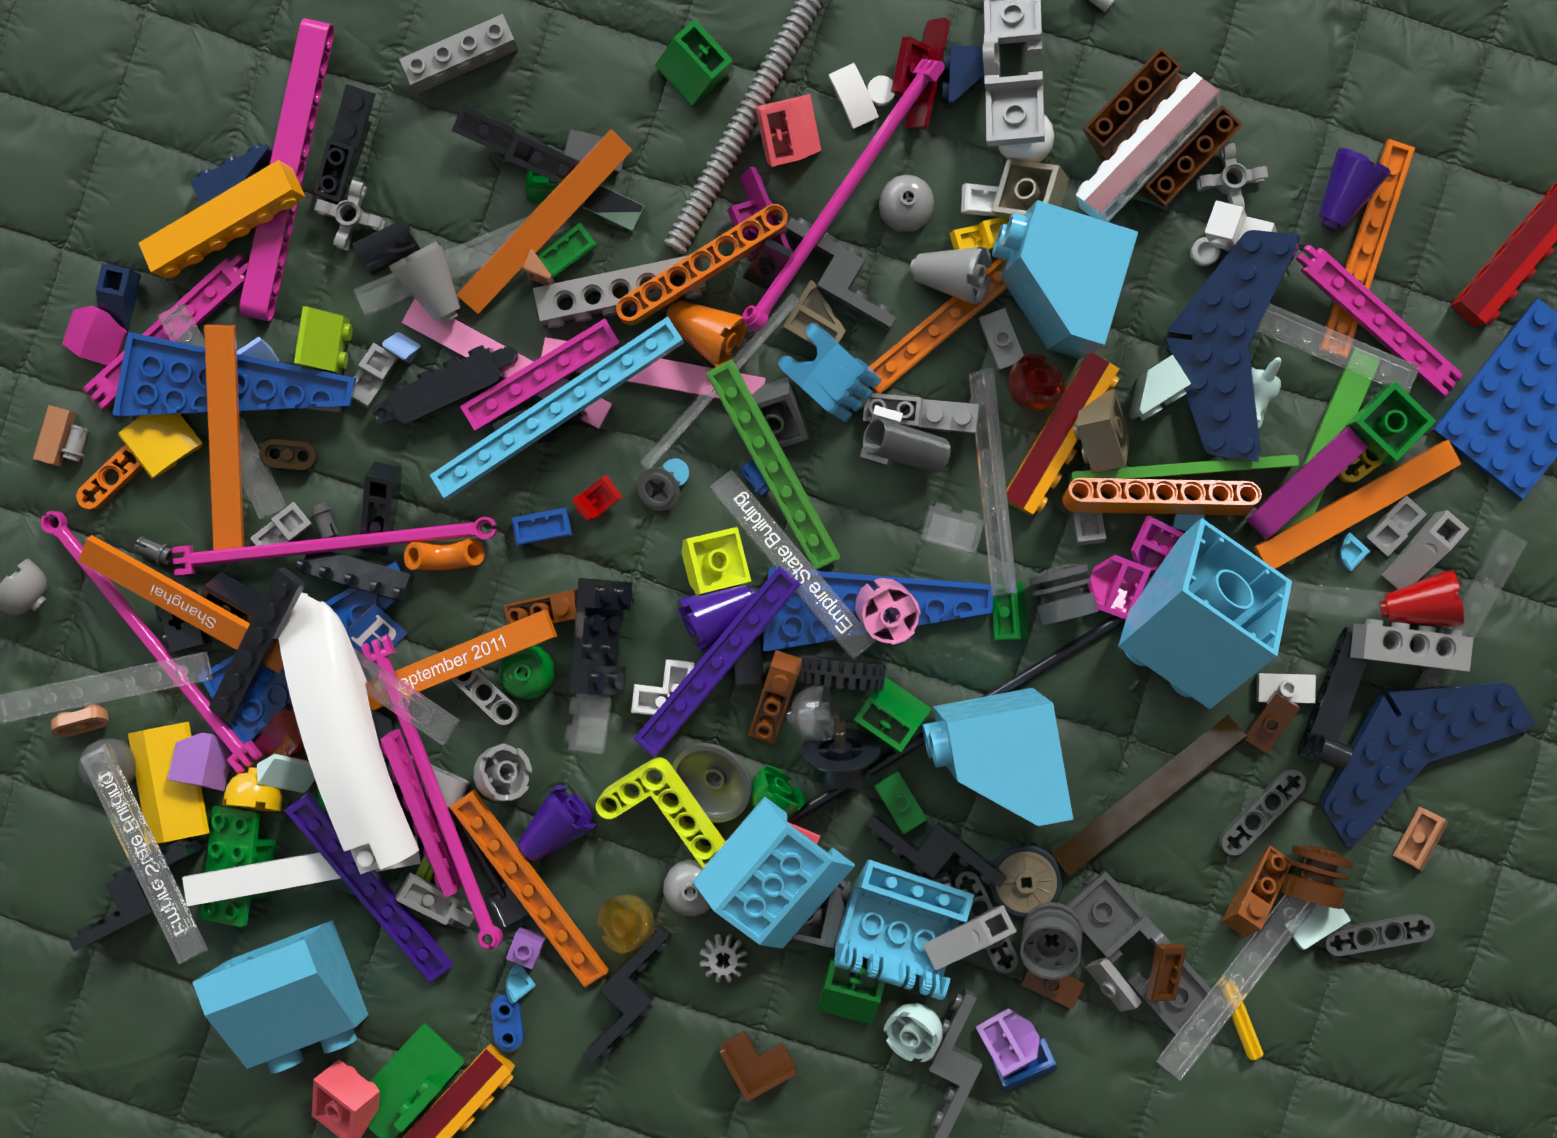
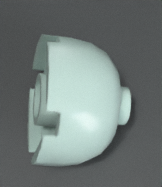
M908 1003L900 1006L890 1015L884 1026V1032L887 1030L888 1039L886 1041L897 1055L909 1061H912L914 1058L922 1059L921 1062L931 1059L943 1038L942 1023L932 1009L919 1003Z

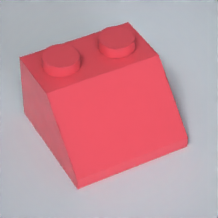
M338 1059L313 1079L312 1116L339 1138H361L379 1109L380 1090H378L373 1082L361 1077L352 1066H347Z

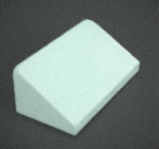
M273 754L257 764V781L261 785L305 793L315 780L310 763L306 760Z
M1313 903L1283 922L1297 947L1305 950L1351 920L1343 908L1336 909Z

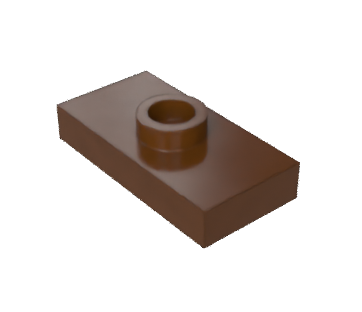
M1274 691L1246 730V741L1268 754L1300 707Z
M1183 944L1156 945L1146 997L1150 1001L1176 1000L1187 949Z
M1028 968L1020 982L1022 986L1070 1009L1074 1008L1084 986V982L1070 975L1055 980L1045 979L1031 973Z

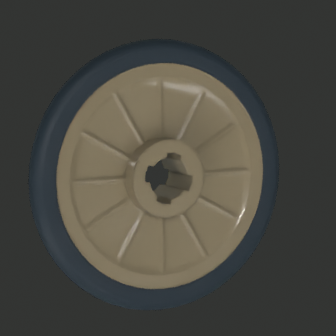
M1018 845L1004 851L995 860L993 865L1005 873L1007 879L1001 887L993 883L989 888L998 906L1004 905L1008 914L1018 918H1026L1029 911L1037 905L1058 902L1063 889V875L1058 862L1049 852L1033 845ZM1031 877L1032 884L1030 886H1022L1021 878Z

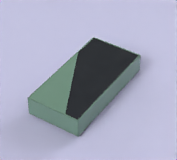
M599 185L584 201L582 208L633 233L644 212L645 206Z

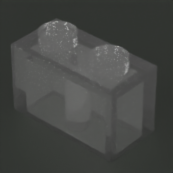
M936 502L935 507L929 506L919 540L975 554L985 520L978 519V513L963 510L962 514L952 512V506Z
M577 693L576 698H571L569 714L574 715L572 726L567 725L565 742H569L568 749L597 754L605 752L613 701L612 696Z

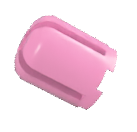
M879 578L874 580L877 587L875 591L868 584L862 587L856 597L855 611L861 620V624L873 639L883 643L897 644L906 641L915 633L914 630L919 621V614H921L919 605L902 584L893 579ZM886 609L889 610L894 622L890 623L889 619L884 616Z

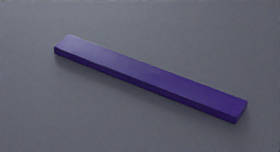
M779 566L634 737V740L654 758L657 757L797 592L802 583L782 566Z
M310 792L285 810L287 815L429 983L452 968L454 963L407 907L396 900V894L376 870L360 874L351 851L347 850L344 852L329 814Z

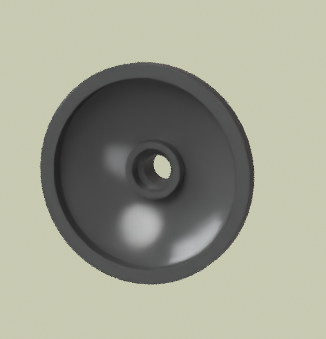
M699 743L687 747L675 759L672 767L711 822L730 821L739 816L747 807L752 793L751 779L744 764L731 751L715 744Z

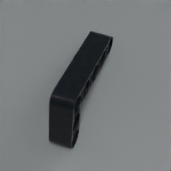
M1347 626L1344 627L1339 635L1297 750L1298 756L1339 770H1344L1347 767L1352 756V746L1338 740L1368 662L1367 659L1350 657L1353 629Z

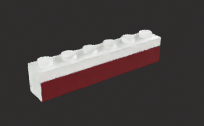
M1195 72L1187 80H1182L1168 100H1163L1158 105L1156 112L1148 120L1140 123L1136 133L1129 140H1125L1119 145L1111 159L1104 161L1099 166L1097 173L1089 181L1087 180L1081 184L1076 194L1079 208L1093 218L1109 222L1221 106L1220 90Z

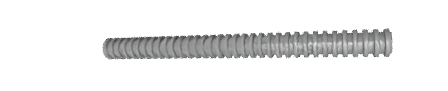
M799 0L794 3L795 9H791L789 12L791 16L785 19L786 24L782 25V32H778V39L773 41L774 47H770V54L764 58L766 62L761 63V70L756 72L757 78L754 77L752 80L753 85L748 87L749 93L744 94L745 100L740 101L739 105L741 107L735 110L737 115L732 116V124L729 123L727 125L728 131L723 132L724 138L718 141L720 145L714 149L716 153L711 154V162H707V169L701 172L703 176L698 178L699 184L694 185V193L691 192L689 194L690 200H686V207L681 209L682 215L677 216L678 222L673 223V231L668 232L670 237L664 240L665 245L679 254H686L687 250L685 248L691 245L690 239L695 238L694 232L699 231V223L702 224L704 222L702 217L707 216V208L712 207L711 201L716 200L715 194L721 191L719 187L725 183L723 179L729 176L728 170L733 169L732 163L738 160L736 156L742 152L740 148L745 147V140L750 138L749 132H753V125L758 123L755 107L765 105L766 102L770 101V94L775 92L774 86L777 87L779 85L778 79L783 78L782 72L788 68L786 64L791 63V56L796 54L795 48L798 49L800 47L799 41L804 39L803 33L808 32L807 26L812 25V18L817 16L816 11L820 10V3H823L825 0Z

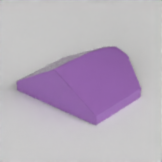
M199 733L177 741L167 780L224 792L230 768L227 759L232 753L222 740L213 734Z
M1008 1008L976 1026V1030L1003 1078L1037 1060L1040 1039L1038 1033L1030 1021L1016 1014Z

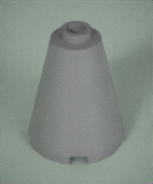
M439 240L389 266L392 273L435 321L441 319L445 323L458 316L455 310L459 309L460 305L445 253Z
M982 247L921 253L917 255L916 259L912 260L910 274L913 275L914 280L918 283L968 303L977 304V302L981 303L984 300L989 288L991 277H986V267L992 268L991 254L988 248Z

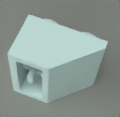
M1173 355L1137 377L1129 413L1131 420L1140 417L1143 421L1163 409L1160 403L1164 402L1167 406L1186 394L1184 388L1191 383Z

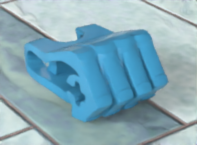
M810 323L806 327V334L817 347V357L813 361L797 362L791 356H784L778 361V365L785 374L827 412L846 422L853 414L850 409L857 412L864 404L860 397L864 400L869 399L873 394L869 387L875 388L882 379L861 359H855L828 332L817 324Z

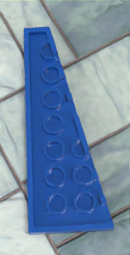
M128 332L112 415L140 416L208 413L205 347ZM237 354L239 411L346 407L352 405L357 378Z
M398 562L387 566L388 568L402 571ZM349 588L325 603L337 614L347 630L374 603L385 612L396 601ZM234 655L199 675L212 699ZM264 666L237 721L228 724L243 744L253 740L292 702L285 671L283 670L279 674Z
M769 568L768 579L777 568ZM785 569L794 577L798 575L797 579L799 582L803 581L800 575L801 570L793 575V570L796 571V569ZM807 570L810 573L808 580L807 572L803 571L804 583L764 629L763 651L869 634L856 614V597L861 588L866 584L875 591L877 587L874 580L879 578L893 579L902 584L918 602L921 613L919 614L917 625L992 613L994 584ZM816 582L820 585V590L817 593H812L809 587L813 584L818 590L819 586L814 584ZM823 592H826V593H825L824 595H822L819 599H817V597H815V595H814V594H816V596H819V595H821ZM826 594L828 595V596L825 597L822 601H819V600H820L822 597H824ZM826 598H831L833 602L836 599L838 600L827 610L822 605ZM826 600L824 602V606L826 607L831 604V600ZM835 605L837 606L833 610H831V614H835L837 611L841 610L837 615H835V618L839 619L842 615H845L838 622H836L837 620L833 619V615L829 614V610ZM886 609L884 616L889 619L890 623L894 622L889 610ZM845 617H847V619L853 625L843 634H841L835 626H837L842 632L845 628L841 625L840 622H842L846 628L850 625L849 622L845 619Z

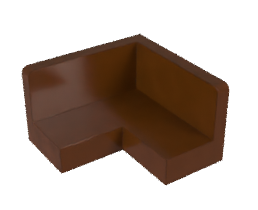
M744 1030L720 1044L719 1052L746 1102L797 1074V1066L784 1042L758 1055Z

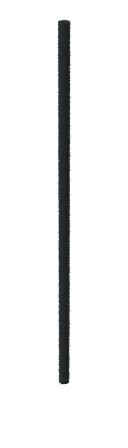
M1118 616L1111 617L981 697L1015 690L1122 625L1126 620ZM923 732L910 740L901 755L892 750L869 766V778L924 745ZM850 788L834 789L821 793L805 803L787 822L791 824L796 823L847 792Z

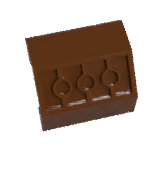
M1162 47L1082 129L1095 152L1103 161H1109L1116 153L1119 145L1123 141L1129 140L1136 133L1140 123L1148 120L1156 112L1158 105L1163 100H1168L1175 92L1178 84L1184 80L1177 73L1182 66ZM1222 106L1201 125L1137 193L1165 207L1243 124Z

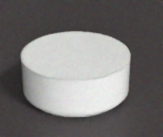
M877 76L869 82L867 90L873 104L885 106L893 100L895 96L891 92L893 81L889 77Z
M1207 237L1198 239L1190 249L1192 261L1203 267L1213 264L1220 255V248L1212 246Z

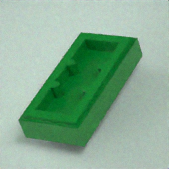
M579 222L539 252L537 256L554 280L595 249L597 244Z
M898 770L874 784L903 834L927 820Z

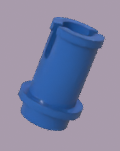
M753 460L749 461L742 467L743 469L739 470V473L755 489V494H759L762 497L770 491Z

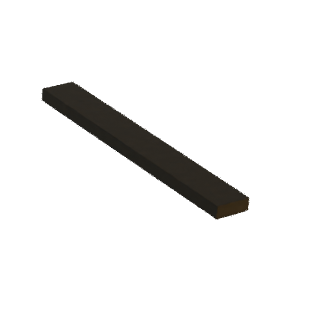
M1227 715L1051 855L1067 875L1072 878L1246 740L1247 735Z

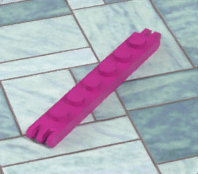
M1306 245L1303 252L1308 257L1301 253L1296 257L1297 262L1303 266L1301 272L1439 396L1446 398L1449 391L1442 384L1449 389H1453L1456 383L1449 376L1460 381L1463 374L1322 248L1315 250L1312 246Z
M240 254L233 260L230 258L223 260L142 335L181 342L244 285L248 263L244 264L240 269L238 267L245 261V258ZM124 351L83 388L86 394L92 393L96 388L98 389L90 397L94 402H98L105 397L98 405L102 411L115 402Z

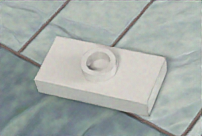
M963 184L961 213L1001 217L992 212L999 187Z
M1257 673L1256 701L1267 702L1273 692L1276 691L1294 703H1315L1316 675Z

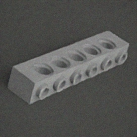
M687 256L533 288L539 320L543 326L548 325V328H556L565 325L564 321L575 319L576 322H585L591 320L592 315L603 313L604 317L617 315L616 305L620 300L614 297V291L617 287L625 286L629 289L628 293H630L645 281L654 278ZM698 260L695 264V268L698 271H703L701 260ZM676 274L681 275L684 278V282L682 283L683 285L686 282V277L682 274ZM705 282L683 296L686 299L701 297L702 292L707 291ZM655 289L647 294V299L651 302H656L661 298L662 292ZM591 292L601 294V299L597 304L591 305L587 303V296ZM562 299H573V306L569 310H561L559 303ZM633 304L624 307V309L630 307L631 311L638 310V307Z

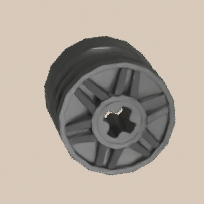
M1066 564L1043 570L1036 576L1029 578L1030 585L1043 583L1044 589L1032 592L1033 596H1046L1048 600L1036 607L1040 625L1060 622L1099 611L1095 593H1081L1080 587L1092 582L1091 578L1077 579L1076 574L1089 571L1087 564Z
M1053 902L1039 904L1029 911L1024 919L1020 955L1023 964L1031 973L1041 978L1055 980L1064 978L1075 971L1080 963L1083 927L1079 916L1071 908Z

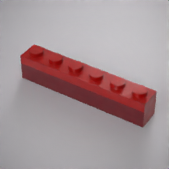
M1557 181L1450 305L1475 328L1483 324L1490 325L1499 316L1500 312L1498 309L1503 303H1509L1517 295L1518 290L1516 288L1521 282H1527L1537 271L1534 268L1540 260L1542 262L1546 260L1555 250L1552 246L1557 241Z

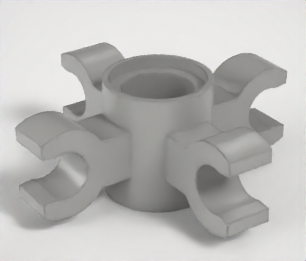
M1235 143L1224 144L1223 148L1219 150L1223 170L1219 174L1200 176L1196 180L1197 191L1218 188L1220 192L1227 194L1228 204L1244 207L1245 210L1241 187L1246 183L1265 181L1264 179L1268 178L1267 166L1246 170L1242 164L1236 161ZM1227 173H1232L1237 177L1238 182L1236 185L1227 181Z
M352 180L348 200L341 201L337 205L317 199L315 211L324 216L334 217L340 223L333 245L342 250L349 251L353 231L360 230L363 226L379 231L386 224L382 217L366 214L360 208L367 191V186H364L362 182ZM350 210H356V217L352 221L346 222L345 214Z

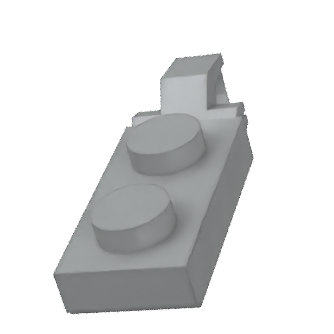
M409 873L395 897L398 902L445 925L447 923L452 925L456 920L469 927L474 919L473 912L463 907L465 901L454 894L444 897L442 889L439 890L436 885L412 873Z

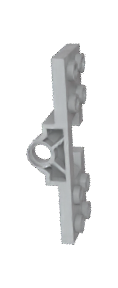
M984 0L985 34L983 64L986 89L987 146L1045 142L1043 71L1028 72V75L1000 77V45L1027 42L1028 56L1043 55L1041 0Z

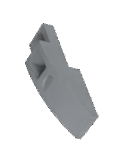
M873 393L869 399L865 400L863 421L865 422L871 421L876 405L903 413L900 425L910 428L950 433L951 431L974 434L978 432L979 404L926 400L920 397Z

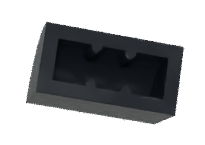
M404 219L352 244L371 275L388 268L390 265L421 249L410 225Z
M762 633L736 662L735 685L764 683Z

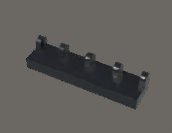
M335 552L306 554L304 560L300 559L296 564V569L304 575L405 603L414 576L410 573Z

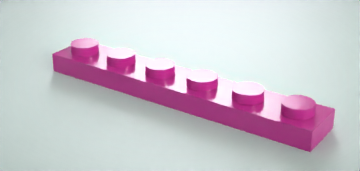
M603 319L460 407L474 431H478L620 345V342L607 320Z
M399 729L388 732L380 739L382 742L381 751L391 764V774L394 783L400 786L403 794L402 802L404 808L408 812L410 811L414 821V832L418 838H421L424 845L425 859L433 867L435 884L439 890L442 889L444 897L456 894L462 886L460 878Z

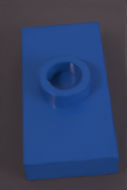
M567 507L511 518L516 546L573 536Z

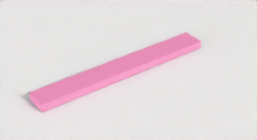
M415 298L402 321L403 324L466 358L469 357L468 351L481 345L485 349L488 347L493 348V351L505 347L455 319L445 323L441 319L435 321ZM518 354L515 363L512 362L511 365L502 368L503 378H508L533 361ZM564 378L537 394V396L544 399L570 381ZM602 398L585 409L587 415L582 417V420L600 429L613 404Z
M545 337L541 357L567 341ZM617 350L608 351L575 372H585ZM659 359L626 381L720 399L706 375L713 368ZM741 374L751 394L765 384L766 378Z

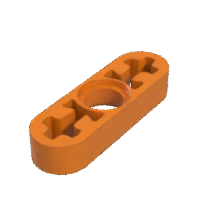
M126 445L78 489L76 499L81 507L91 510L101 508L143 468L138 460L136 463H127L123 468L117 465V463L124 465L130 459L128 453L131 451ZM111 469L116 470L119 475V479L114 485H109L105 481V475ZM100 486L104 489H107V492L99 490L94 495V498L96 499L95 502H87L89 498L87 494L88 491L96 492L100 488Z

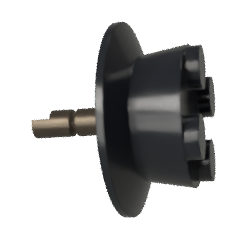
M839 712L833 715L834 729L816 733L805 740L801 746V757L806 764L814 768L813 777L819 783L821 790L831 791L847 788L860 790L865 787V781L870 776L869 766L879 758L881 747L877 739L872 735L859 730L845 729V720L839 719Z

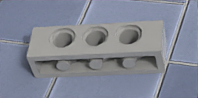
M501 14L399 60L410 85L416 94H419L519 49L504 15Z
M1365 619V624H1354L1351 658L1470 672L1474 637L1462 636L1463 631L1444 629V634L1436 633V627L1418 625V630H1410V624L1392 622L1391 627L1383 626L1382 620ZM1385 635L1388 638V644L1386 647H1384L1383 645V639ZM1413 639V641H1414V648H1413V650L1411 651V649H1410V641ZM1438 642H1439V644H1440V651H1439V653H1437V651H1436V646H1437Z

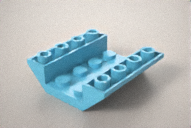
M764 796L693 879V883L713 911L759 945L783 949L855 867V864L833 847L827 853L787 823V813Z

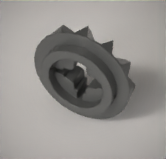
M652 466L644 471L638 479L637 490L641 500L654 510L663 511L670 509L677 503L681 495L679 489L680 481L675 479L674 472H668L664 469V466L659 468ZM664 482V491L654 495L657 488L656 484Z

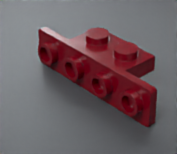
M944 17L928 20L923 42L911 36L902 37L891 87L892 93L900 97L903 96L916 77L912 72L922 59L942 61L950 19ZM938 79L936 82H928L910 108L905 128L914 130L928 127Z

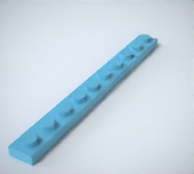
M666 317L430 474V477L443 498L449 500L685 342L670 319Z

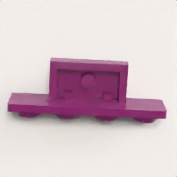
M756 167L749 168L740 176L741 184L749 201L733 205L727 210L734 227L773 204L769 200L764 188V181L758 174ZM772 214L767 218V222L770 225L777 226L780 224L776 214ZM748 229L743 233V237L748 241L755 240L759 235L754 229ZM785 231L772 239V241L791 249L787 242ZM760 247L747 255L748 261H752Z

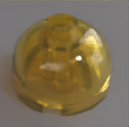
M632 894L617 895L602 903L598 914V926H603L605 935L602 938L611 950L617 953L632 952L648 942L654 931V917L649 905L642 898Z

